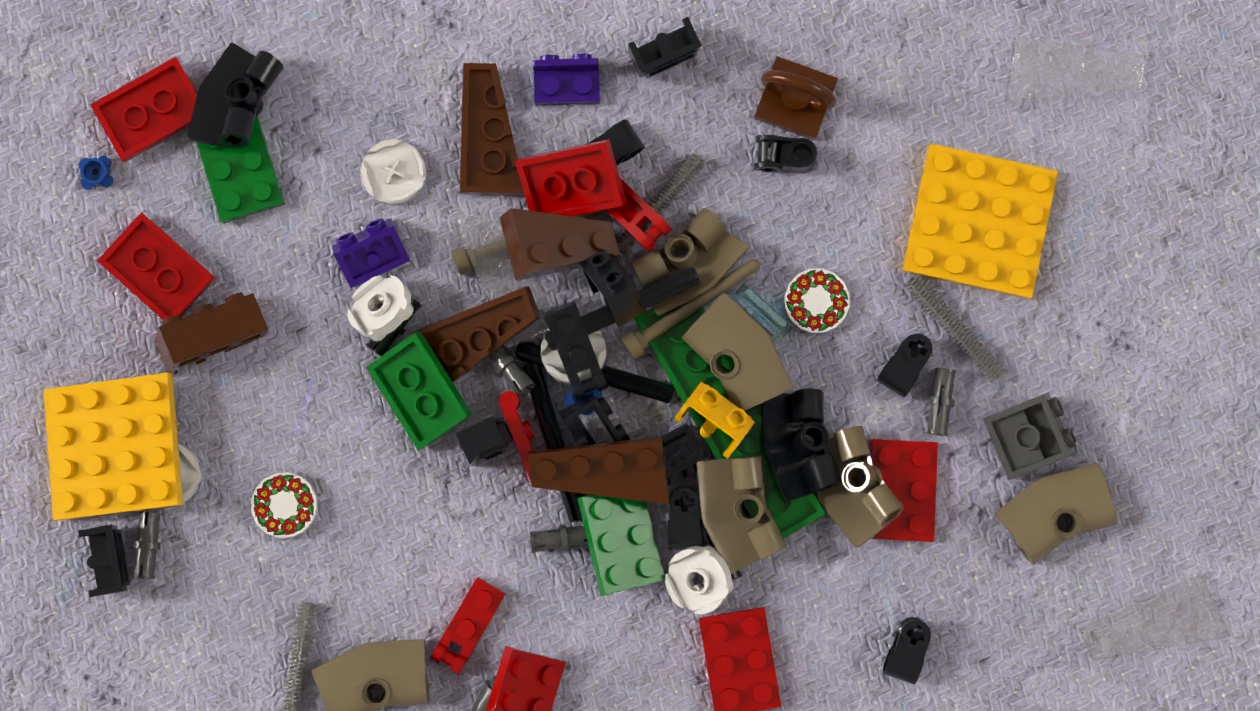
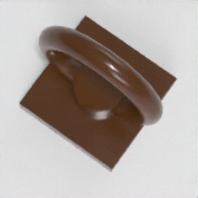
M777 56L772 70L766 71L761 76V83L765 89L754 119L815 141L826 110L832 109L836 105L837 99L833 91L838 78Z

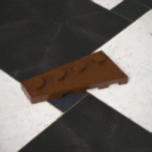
M463 63L460 194L524 195L515 164L518 158L496 63Z
M526 286L413 331L411 335L414 332L421 331L448 376L454 382L541 318L531 289L529 286Z
M662 437L528 452L531 484L534 488L669 505Z

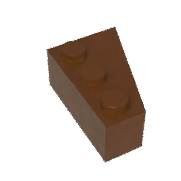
M510 208L500 217L516 281L581 268L580 262L602 250H605L608 255L612 253L615 257L620 254L612 222Z
M243 292L236 293L225 298V303L213 307L210 303L194 309V314L181 318V315H175L161 322L163 326L158 328L154 342L166 372L175 375L178 373L177 368L193 362L199 365L207 361L206 357L223 351L227 353L264 337L268 327L254 293L244 296Z

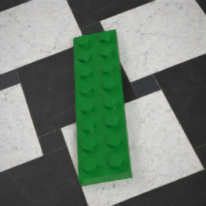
M680 306L660 316H657L654 309L651 308L634 318V321L642 332ZM704 307L648 343L683 404H685L701 382L716 389L719 394L729 400L720 379L711 372L710 365L682 339L687 330L706 311ZM723 354L721 361L724 367L731 370L734 369L735 363L733 358ZM759 404L745 410L746 414L752 417L755 423L729 458L761 456L764 495L768 504V510L784 539L826 513L814 494L788 502L784 501L763 449L762 405ZM690 408L688 413L700 431V428L707 419L693 408ZM719 428L715 430L711 437L704 438L715 459H726L723 453L734 440ZM746 499L743 502V506L748 515L757 516L759 511L758 504L752 499Z

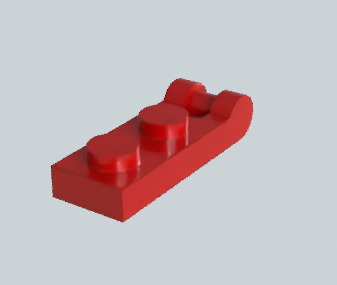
M621 179L627 203L620 207L606 209V211L647 252H650L656 246L654 242L662 234L666 236L672 228ZM649 220L653 226L644 233L640 228Z
M506 391L501 394L499 404L531 482L528 452L534 451L530 440L534 439L535 436L529 421L522 422L518 413L521 405L520 398L514 392Z
M477 577L441 640L435 647L430 659L437 663L442 661L451 667L450 671L459 675L506 593ZM452 641L463 647L459 655L448 650Z

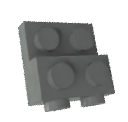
M1049 392L983 419L1008 480L1075 454L1072 447L1077 446L1076 438L1070 427L1064 429L1059 418L1064 415L1062 405L1057 397L1051 398Z

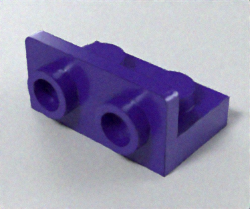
M581 53L572 55V59H559L558 55L550 54L540 56V60H533L535 106L600 104L598 58H592L591 54Z
M383 218L374 220L366 226V230L355 235L353 232L344 234L336 240V244L332 245L333 254L350 288L410 261L409 255L391 218L385 221Z

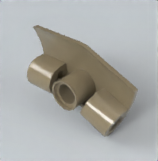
M703 208L681 234L673 235L667 240L665 247L632 261L631 265L642 288L688 267H693L696 270L700 279L699 285L652 306L657 316H660L713 289L750 247L726 231L724 224L715 214ZM679 250L689 251L683 258L674 257L675 253Z
M723 293L682 336V339L710 365L711 372L720 379L729 401L744 411L793 388V384L768 332L727 293ZM723 354L733 358L735 363L734 369L731 370L724 367L721 361Z
M853 426L834 433V437L830 438L827 444L842 482L817 492L823 508L854 547H860L894 521L903 512L905 507L882 480L879 468L873 464L863 427ZM864 470L866 481L861 486L858 482V475Z
M761 456L697 462L702 522L718 554L727 563L731 574L787 547L768 510V504L764 495ZM746 499H752L758 504L759 511L757 516H749L744 512L743 502Z
M1099 463L1044 476L1036 480L994 514L1014 537L1016 546L1032 565H1035L1068 538L1117 524L1114 504ZM1061 514H1066L1071 520V526L1066 532H1061L1057 527L1056 521Z
M424 639L365 643L311 671L327 711H375L381 707L429 704L428 676L425 673ZM378 683L385 688L386 695L383 701H375L371 698L369 690L372 684Z

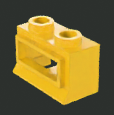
M702 382L674 418L680 423L689 409L693 408L707 419L700 428L702 437H711L715 430L719 428L734 440L723 453V456L727 459L755 423L752 417L746 414L743 409L738 408L719 394L716 389Z

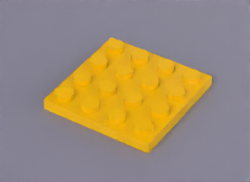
M930 143L927 148L901 272L914 275L920 274L919 276L1024 299H1032L1058 171Z
M160 373L43 389L53 521L183 506L173 374Z

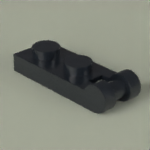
M575 301L543 313L576 400L586 397L585 393L597 389L600 392L607 389V383ZM590 369L592 377L580 381L577 373Z

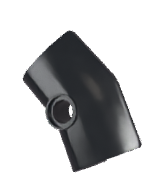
M230 43L199 87L187 134L188 138L192 141L221 147H247L250 142L255 117L263 109L264 102L262 98L284 68L283 64L266 51H259L254 56L235 43Z
M807 388L796 390L792 394L782 393L762 403L763 449L785 502L823 491L842 482L832 454L829 453L827 448L829 433L825 426H823L824 392L819 389ZM805 434L812 437L815 444L814 447L807 444L804 437Z

